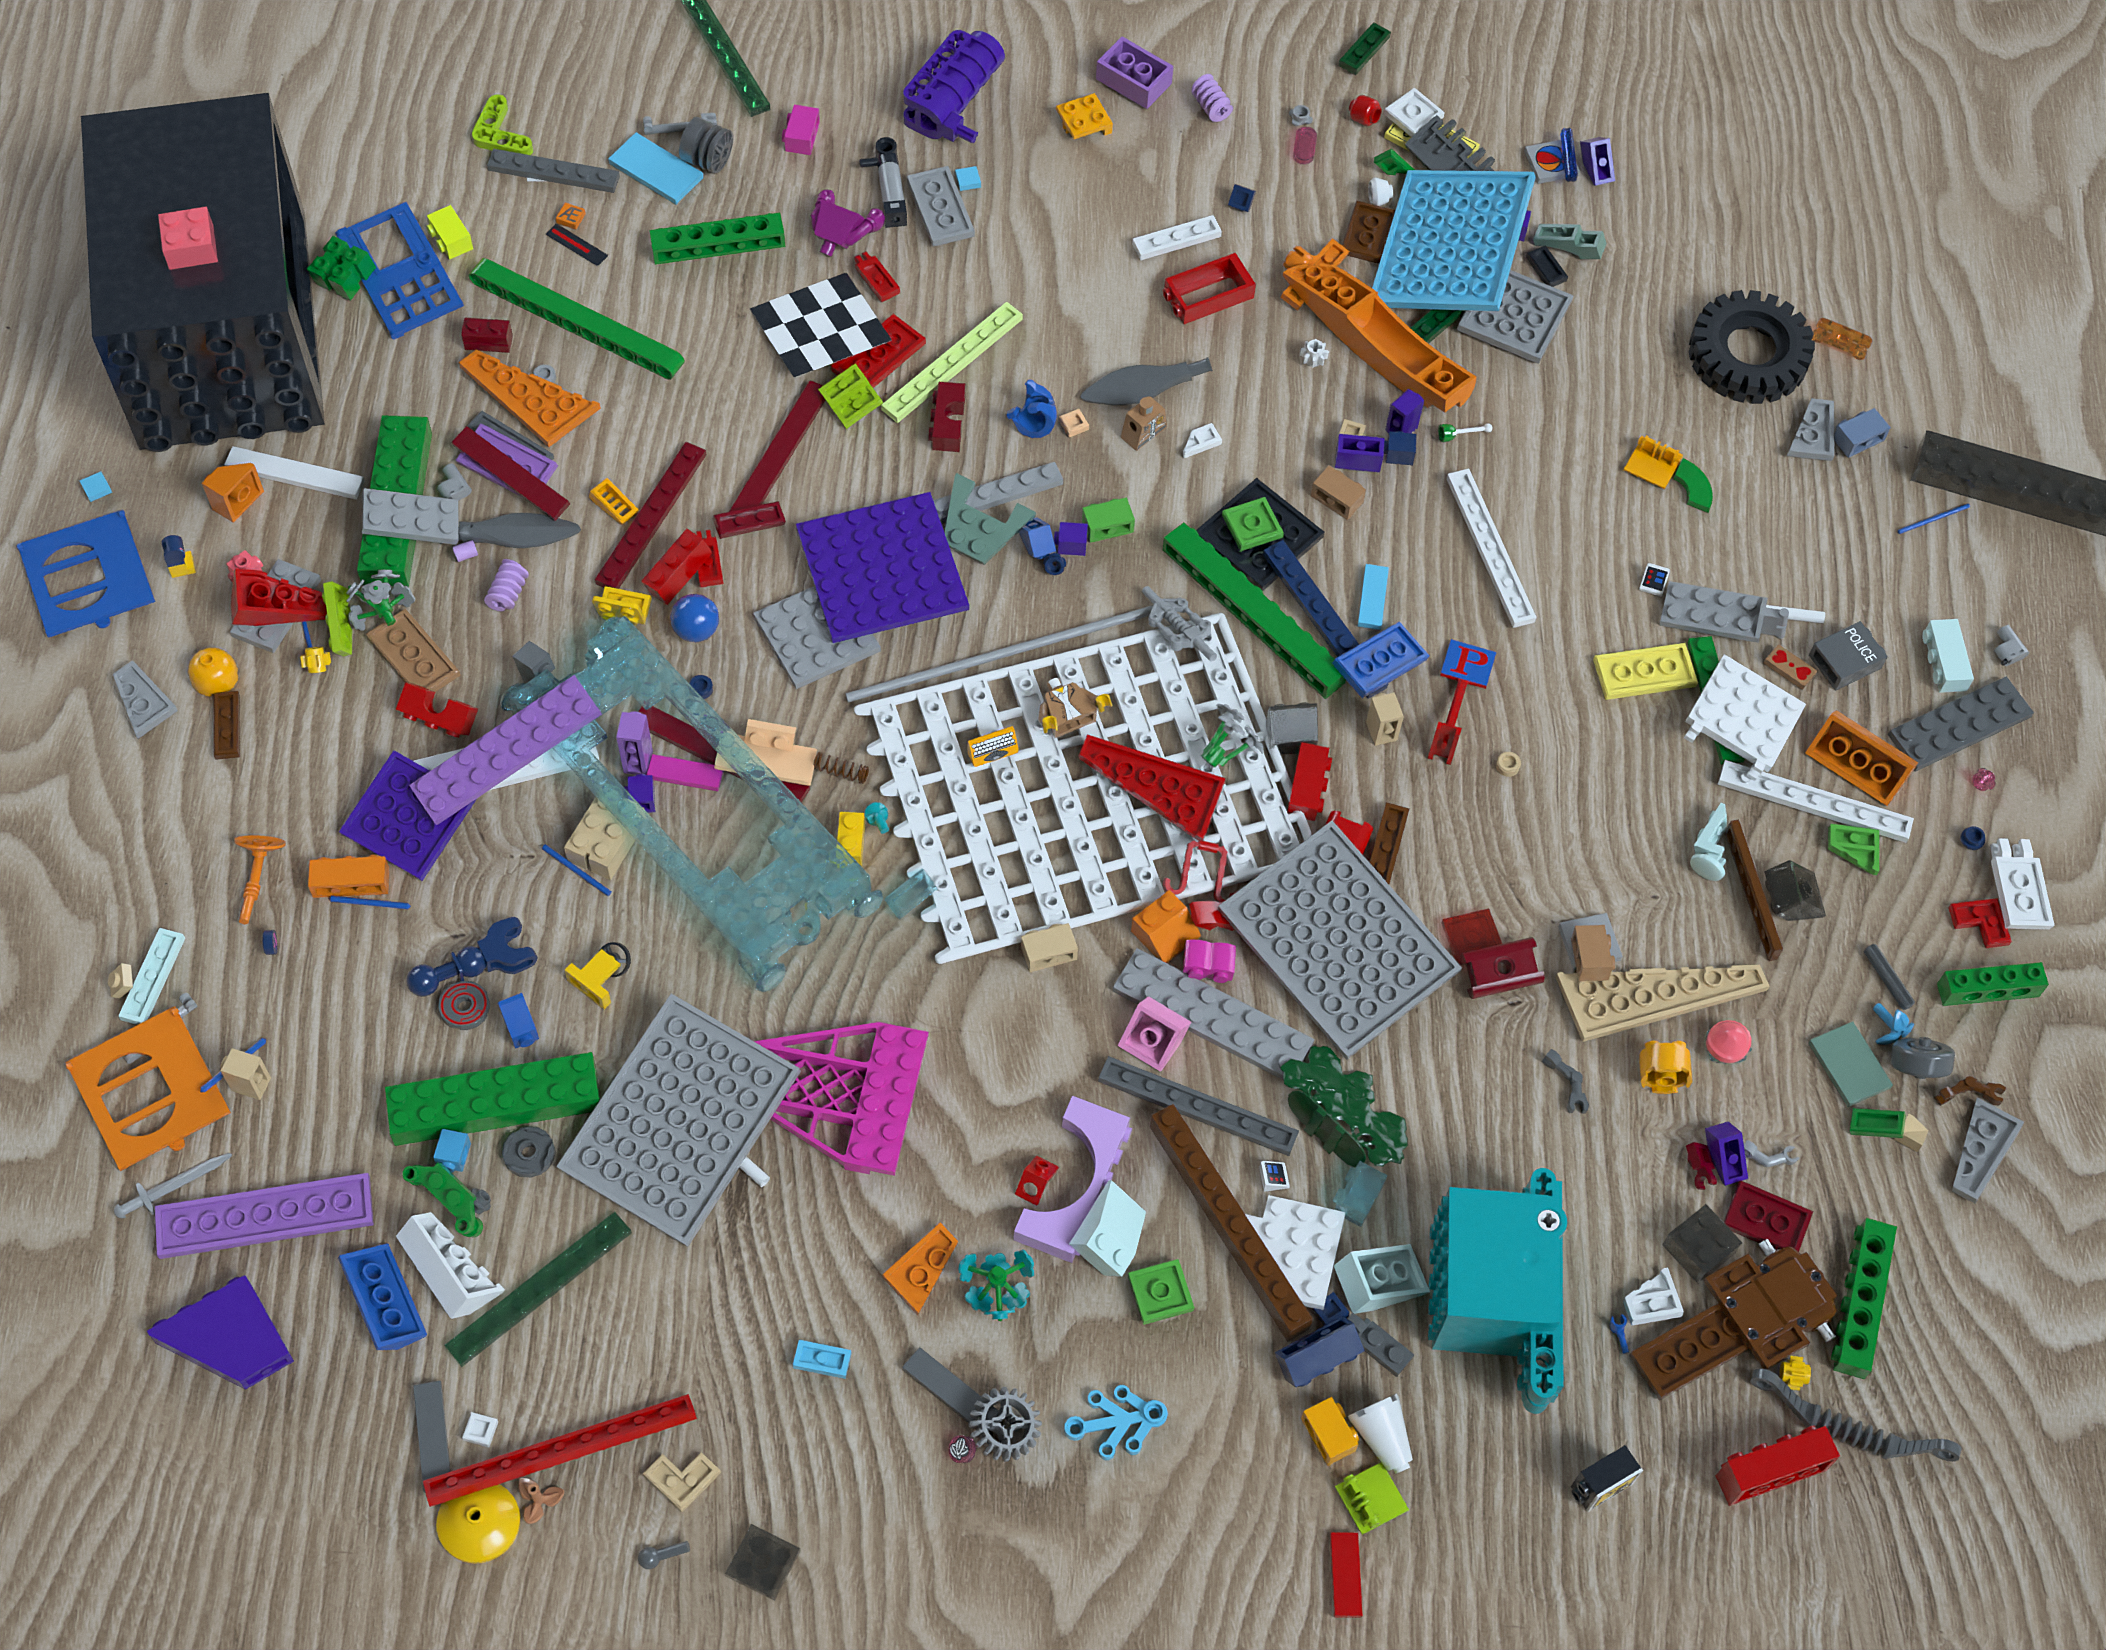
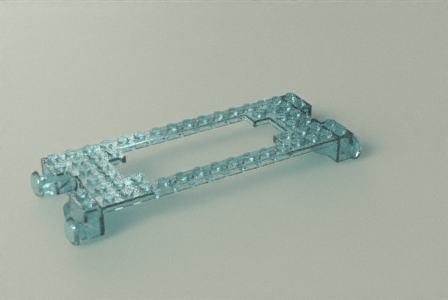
M616 616L606 620L600 626L597 635L586 642L588 653L585 654V659L588 661L587 668L573 674L602 715L630 695L645 710H648L666 697L785 824L768 837V842L781 856L745 883L729 866L708 880L590 751L607 739V733L595 721L596 719L554 746L553 750L737 951L739 965L754 981H758L755 987L756 990L761 992L770 991L776 988L786 975V967L784 963L778 964V958L793 946L808 945L819 936L821 924L818 915L820 913L829 920L842 909L846 908L849 911L855 907L853 915L858 918H866L872 915L882 904L884 898L882 891L875 890L871 892L870 875L626 616ZM546 669L526 684L516 683L510 686L501 696V708L504 711L512 710L513 715H515L573 675L569 674L560 681ZM801 900H804L805 915L792 924V916L789 909ZM807 926L812 928L813 931L809 935H802L799 933V930Z

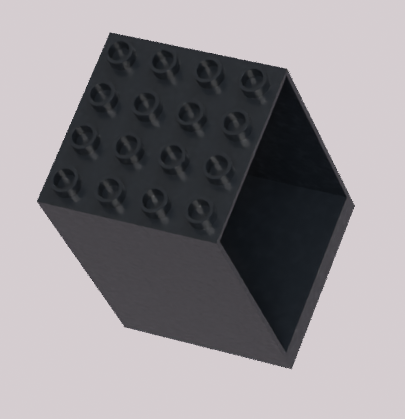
M269 93L81 116L92 339L139 450L147 449L153 452H163L170 449L173 445L188 443L208 446L216 443L219 439L239 436L245 439H257L268 432L288 430L293 433H302L308 431L312 426L325 425L311 275L307 270L310 262L305 212ZM207 207L213 223L218 262L169 270L162 249L158 214Z

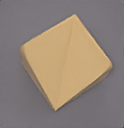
M1908 1113L1905 1120L1903 1138H1894V1140L1918 1152L1925 1141L1928 1130L1913 1115Z

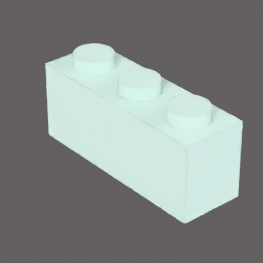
M1958 619L1930 620L1928 626L1923 631L1922 637L1923 642L1927 644L1928 661L1932 664L1934 671L1933 681L1937 684L1939 693L1967 691L1974 677Z

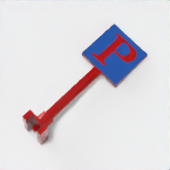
M1451 639L1440 676L1456 680L1458 684L1446 723L1438 721L1428 759L1432 760L1434 755L1448 758L1446 764L1451 765L1462 728L1456 727L1455 724L1466 687L1470 684L1486 689L1496 652Z

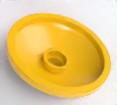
M500 1484L442 1503L436 1521L437 1534L445 1550L454 1558L474 1564L488 1562L505 1553L515 1541L520 1528V1510L514 1496ZM473 1513H480L478 1520H471Z

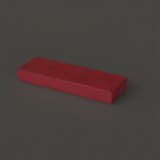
M779 501L716 514L712 518L720 539L778 527L786 523Z

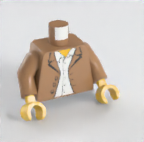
M1054 678L1047 683L1049 692L1044 695V702L1040 705L1038 722L1042 725L1044 733H1048V729H1051L1054 738H1057L1096 722V708L1102 713L1105 711V706L1112 707L1113 705L1108 694L1095 695L1084 688H1080L1074 682L1063 686L1059 678Z

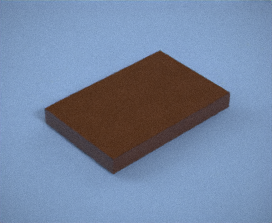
M1356 200L1342 244L1343 247L1350 251L1347 256L1380 264L1396 210Z

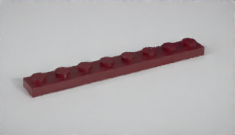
M689 442L684 443L595 578L596 585L603 588L605 586L616 589L621 587L706 457L705 449Z

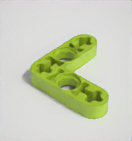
M492 95L488 99L472 131L474 144L479 148L491 151L498 149L531 155L533 153V145L529 137L499 130L508 111V105L503 95ZM490 118L496 120L494 123L491 124L485 123V121ZM501 139L508 140V142L503 145L497 143Z

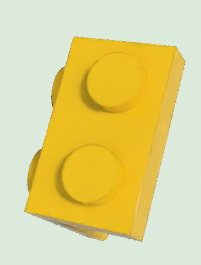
M605 586L602 597L593 596L592 602L601 618L608 621H614L615 619L624 620L626 624L636 626L638 623L645 625L652 598L647 594Z

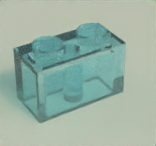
M1359 1161L1356 1169L1351 1167L1344 1180L1348 1182L1345 1189L1339 1188L1333 1199V1202L1336 1203L1335 1210L1345 1212V1219L1362 1227L1388 1175Z

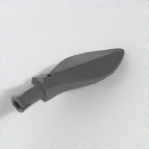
M1209 357L1190 364L1182 362L1164 366H1128L1104 376L1089 386L1080 397L1085 402L1120 406L1139 404L1140 400L1144 397L1150 396L1154 398L1175 385L1192 381L1191 377L1213 370Z
M511 513L479 522L459 521L458 540H463L464 543L473 540L474 543H490L511 548H532L549 545L578 534L581 528L576 523L560 518L554 521L548 515Z

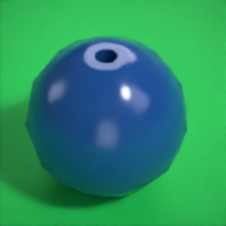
M689 594L683 596L672 608L670 613L671 626L675 634L687 642L696 643L708 640L715 633L719 625L718 608L712 600L704 595Z

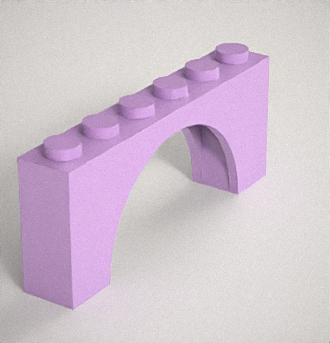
M1072 1096L1063 1116L1062 1128L1075 1134L1088 1148L1093 1159L1095 1171L1092 1183L1079 1200L1066 1208L1051 1212H1037L1024 1208L1014 1230V1241L1071 1263L1075 1255H1081L1069 1243L1108 1180L1113 1178L1114 1173L1110 1172L1113 1164H1119L1123 1150H1120L1122 1142L1127 1143L1132 1132V1128L1129 1127V1117Z

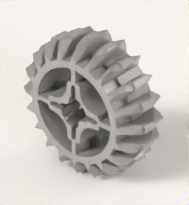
M1002 1387L1000 1394L996 1388L990 1391V1395L984 1393L981 1396L982 1401H976L974 1404L977 1410L970 1412V1416L975 1420L969 1422L968 1426L976 1429L970 1436L971 1438L978 1437L980 1439L975 1446L979 1448L984 1445L986 1447L983 1451L985 1456L991 1451L993 1452V1460L999 1459L1001 1454L1004 1462H1008L1011 1456L1014 1460H1018L1020 1453L1027 1455L1030 1452L1029 1447L1033 1448L1036 1446L1037 1443L1034 1438H1038L1041 1435V1432L1035 1428L1040 1427L1042 1422L1034 1420L1040 1414V1411L1031 1410V1407L1035 1404L1033 1400L1028 1404L1024 1401L1027 1398V1393L1017 1397V1388L1012 1389L1010 1395L1007 1387ZM1000 1404L998 1417L985 1420L988 1409L993 1405ZM1012 1407L1018 1410L1022 1417L1015 1416L1012 1412ZM1003 1419L1007 1420L1006 1423L1009 1422L1011 1425L1008 1429H1004V1426H1001L1000 1422ZM1025 1428L1021 1441L1010 1445L1013 1431ZM988 1431L995 1432L998 1435L999 1442L994 1440Z

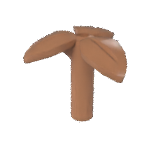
M519 1478L518 1488L520 1495L525 1500L533 1501L532 1504L524 1509L525 1522L533 1524L539 1521L544 1515L541 1505L544 1503L549 1507L555 1506L561 1501L565 1491L555 1486L548 1487L542 1494L539 1485L535 1481L528 1478Z

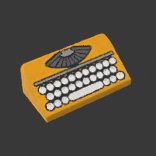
M1013 726L968 741V755L974 767L1018 753V743Z

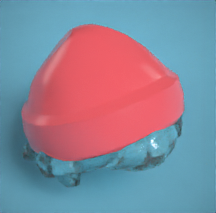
M1725 1020L1715 1024L1706 1033V1048L1710 1060L1719 1064L1745 1061L1747 1053L1752 1050L1751 1036L1747 1028L1739 1022Z

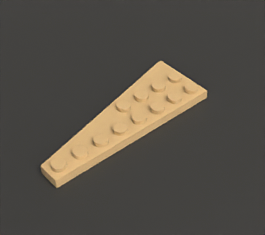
M1736 965L1730 968H1713V966H1708L1704 969L1681 967L1680 970H1666L1665 968L1630 969L1628 972L1611 971L1609 980L1579 981L1577 973L1564 974L1559 972L1555 977L1582 1042L1764 992L1770 987L1760 965Z

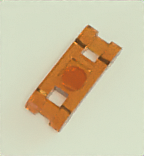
M1826 318L1819 319L1816 325L1817 329L1813 331L1814 335L1812 337V340L1816 343L1824 342L1846 351L1857 360H1863L1866 357L1867 349L1870 348L1873 342L1870 336Z

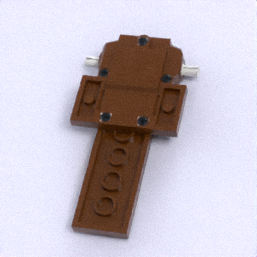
M1766 1239L1759 1244L1767 1256L1763 1263L1757 1266L1751 1256L1747 1254L1705 1277L1703 1282L1718 1304L1629 1354L1658 1400L1660 1401L1749 1349L1761 1367L1768 1369L1810 1344L1803 1332H1815L1818 1330L1826 1343L1834 1339L1836 1336L1827 1324L1837 1311L1834 1304L1837 1294L1808 1253L1800 1254L1793 1247H1785L1775 1251L1769 1240Z

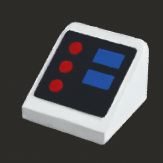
M1648 563L1639 590L1662 597L1670 569Z
M1260 1162L1259 1170L1264 1192L1290 1188L1285 1163Z

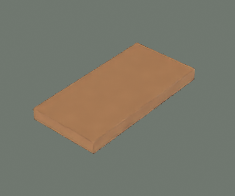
M406 608L393 616L396 620L393 625L388 626L384 621L366 633L368 640L404 682L413 683L436 692L461 676L460 671Z

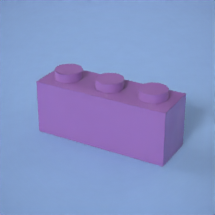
M635 711L630 713L622 712L616 738L623 772L626 774L647 775L653 754L647 716Z

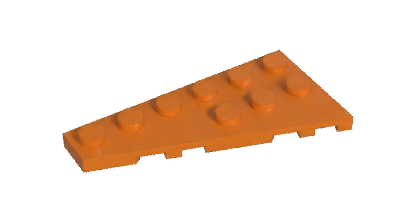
M478 350L473 351L459 362L460 368L548 447L552 446L601 409L600 403L596 401L590 402L585 400L580 394L575 392L574 394L569 393L557 384L534 374L528 375L520 371V368L507 366L500 363L499 359Z

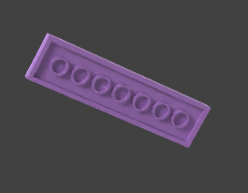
M573 675L409 786L434 823L438 825L602 715V713L576 676Z
M368 1173L155 1206L157 1256L159 1259L374 1225L371 1184Z

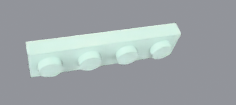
M159 928L134 981L133 988L130 990L118 1017L121 1021L139 1025L148 1020L184 943L185 937L183 934Z

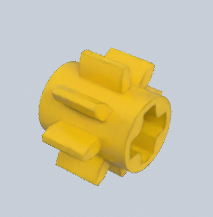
M322 646L306 648L305 654L300 656L301 668L307 667L308 673L326 671V665L331 663L330 652L324 653Z
M1790 1356L1787 1362H1781L1779 1378L1791 1390L1800 1391V1387H1803V1384H1809L1811 1367L1803 1362V1357Z

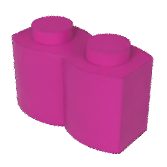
M1186 940L1183 973H1187L1189 978L1198 980L1210 978L1217 983L1232 981L1235 972L1236 946L1228 943Z

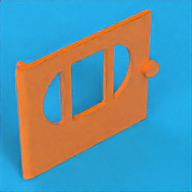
M175 1006L65 1062L66 1069L70 1071L120 1171L167 1146L173 1151L183 1149L185 1146L184 1137L231 1113L216 1084L206 1092H200L201 1087L213 1077L186 1028L179 1010ZM128 1054H142L152 1058L148 1062L98 1087L103 1071L114 1060ZM159 1067L171 1090V1094L114 1123L102 1099V1095ZM175 1103L172 1116L156 1132L144 1136H130L121 1133L123 1129Z

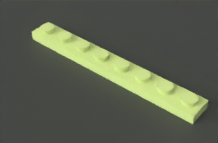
M1008 302L1004 303L881 405V410L895 422L899 423L933 394V390H938L939 381L948 382L1023 320V314Z

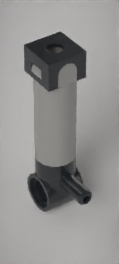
M883 137L876 142V157L860 159V167L878 166L885 228L907 226V210L901 182L897 143L890 137Z

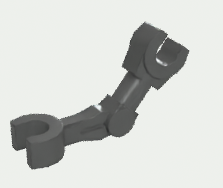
M1550 1049L1542 1062L1551 1069L1556 1068L1570 1081L1572 1093L1569 1095L1567 1104L1568 1112L1573 1113L1575 1110L1574 1104L1577 1103L1582 1108V1114H1585L1588 1111L1589 1103L1585 1093H1582L1583 1075L1562 1062L1561 1056L1555 1050Z

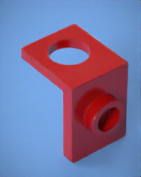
M1036 1156L1024 1169L1015 1195L1037 1206L1040 1203L1047 1183L1056 1174L1059 1166ZM1025 1183H1033L1037 1187V1194H1027L1024 1189Z

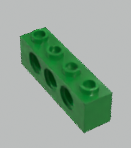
M2042 962L1945 971L1937 982L1943 1006L2037 998L2041 996L2049 985Z

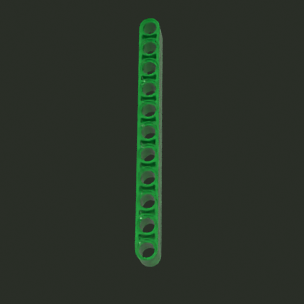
M482 258L469 273V279L476 286L665 379L671 380L685 363L683 356L676 350L487 258Z

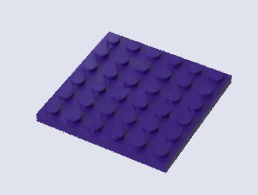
M931 492L796 524V530L832 643L969 610V602Z

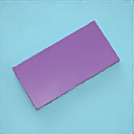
M481 423L475 431L545 484L558 467L557 463ZM462 452L457 457L456 462L519 495Z

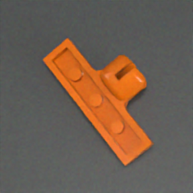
M1333 238L1316 256L1311 255L1301 246H1296L1293 248L1295 251H1290L1286 256L1283 266L1286 269H1290L1306 263L1308 267L1320 266V263L1338 267L1350 251ZM1291 285L1287 287L1280 297L1297 311L1305 303Z

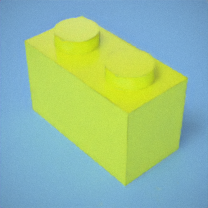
M451 205L427 215L429 225H426L428 233L432 238L435 237L437 239L436 244L440 252H445L449 260L473 250L471 236Z

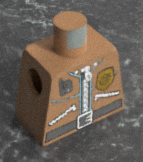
M1150 396L1142 398L1140 403L1126 414L1121 438L1134 450L1138 451L1167 427L1165 409Z

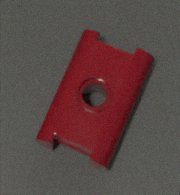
M1529 937L1460 953V965L1466 964L1472 987L1467 989L1469 997L1476 999L1544 983V971L1538 972L1533 948L1537 947L1535 939ZM1499 962L1505 964L1507 968L1505 974H1501L1498 971L1497 965Z

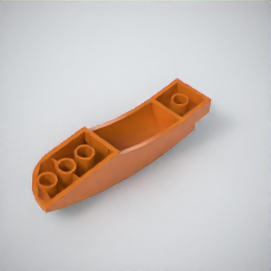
M1307 263L1301 264L1283 272V277L1320 320L1356 355L1403 392L1410 389L1414 393H1418L1424 399L1423 405L1429 408L1431 405H1434L1444 413L1455 405L1461 407L1468 400L1474 390L1477 376L1450 360L1424 341L1384 303L1376 290L1343 269L1320 263V266L1309 267Z

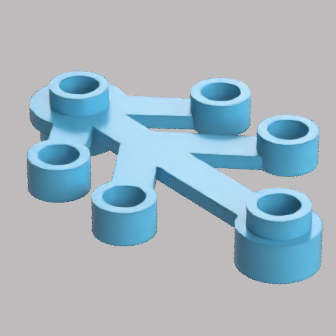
M1119 1385L1114 1390V1399L1118 1403L1127 1402L1138 1410L1128 1413L1106 1399L1099 1390H1093L1088 1394V1405L1092 1408H1101L1112 1416L1084 1421L1077 1416L1070 1417L1065 1423L1064 1432L1067 1438L1077 1441L1082 1439L1085 1433L1115 1428L1108 1440L1102 1443L1099 1448L1100 1457L1103 1460H1111L1115 1455L1116 1446L1130 1425L1141 1423L1134 1437L1128 1438L1125 1445L1127 1453L1137 1455L1141 1451L1142 1442L1151 1428L1160 1427L1166 1422L1168 1416L1166 1406L1157 1400L1145 1402L1131 1393L1127 1386ZM1123 1390L1127 1393V1396L1120 1398L1117 1392ZM1096 1395L1101 1400L1098 1403H1094L1091 1401V1397ZM1151 1411L1158 1412L1159 1417L1155 1419L1151 1418L1149 1416V1413ZM1076 1426L1080 1429V1432L1072 1434L1070 1428ZM1136 1442L1139 1447L1132 1450L1129 1448V1443ZM1105 1447L1111 1448L1112 1453L1110 1455H1105L1102 1452V1449Z

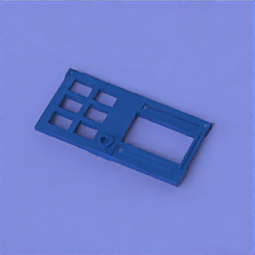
M407 202L335 232L337 238L347 242L350 248L356 246L368 252L374 262L375 270L366 281L363 279L361 281L392 339L404 336V333L464 306ZM394 218L414 255L379 270L359 233ZM435 272L440 283L425 288L420 277ZM415 281L420 292L405 297L400 286ZM395 289L400 301L386 306L381 295ZM445 290L450 301L436 307L430 296ZM425 299L430 310L416 316L410 305ZM405 308L410 319L396 325L390 314Z

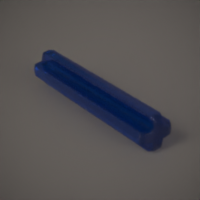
M1563 128L1560 136L1565 180L1567 182H1575L1578 172L1573 130L1571 128Z

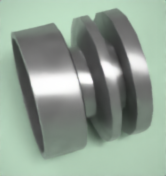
M694 117L690 120L682 134L679 145V157L690 164H699L702 169L718 173L723 169L731 154L734 140L733 133L729 129L722 128L719 125L713 126L707 120Z

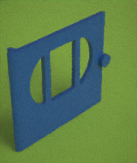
M124 510L19 543L16 546L20 551L48 638L94 622L97 627L106 628L111 622L109 617L155 602ZM82 545L94 549L43 567L48 557L61 548ZM99 558L105 580L50 597L44 579L45 575ZM107 588L102 598L87 608L64 610L56 607L58 604Z

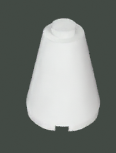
M1397 1394L1348 1416L1350 1422L1388 1471L1393 1469L1395 1474L1410 1468L1408 1462L1413 1459Z

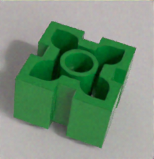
M332 236L323 247L325 254L322 257L316 256L307 270L317 285L329 291L333 287L337 295L351 301L361 288L359 285L360 280L366 281L376 266L368 252L356 246L350 248L347 242Z

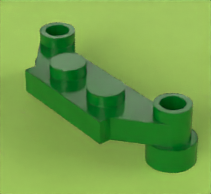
M437 1163L434 1167L413 1165L404 1168L402 1176L405 1181L415 1186L426 1187L456 1217L455 1229L458 1233L470 1238L478 1237L482 1233L483 1223L478 1217H475L474 1201L477 1197L442 1163Z

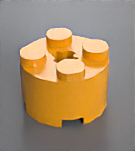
M1649 1041L1645 1043V1048L1639 1054L1640 1080L1643 1088L1646 1086L1651 1087L1652 1092L1657 1094L1677 1093L1678 1088L1684 1085L1687 1088L1690 1087L1693 1082L1691 1056L1685 1042L1659 1043L1658 1041Z

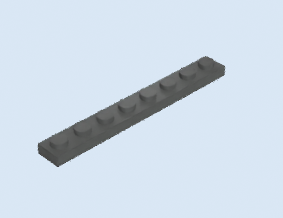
M1109 1056L1098 1079L1100 1083L1164 1108L1174 1104L1182 1115L1287 1156H1290L1299 1133L1297 1129Z

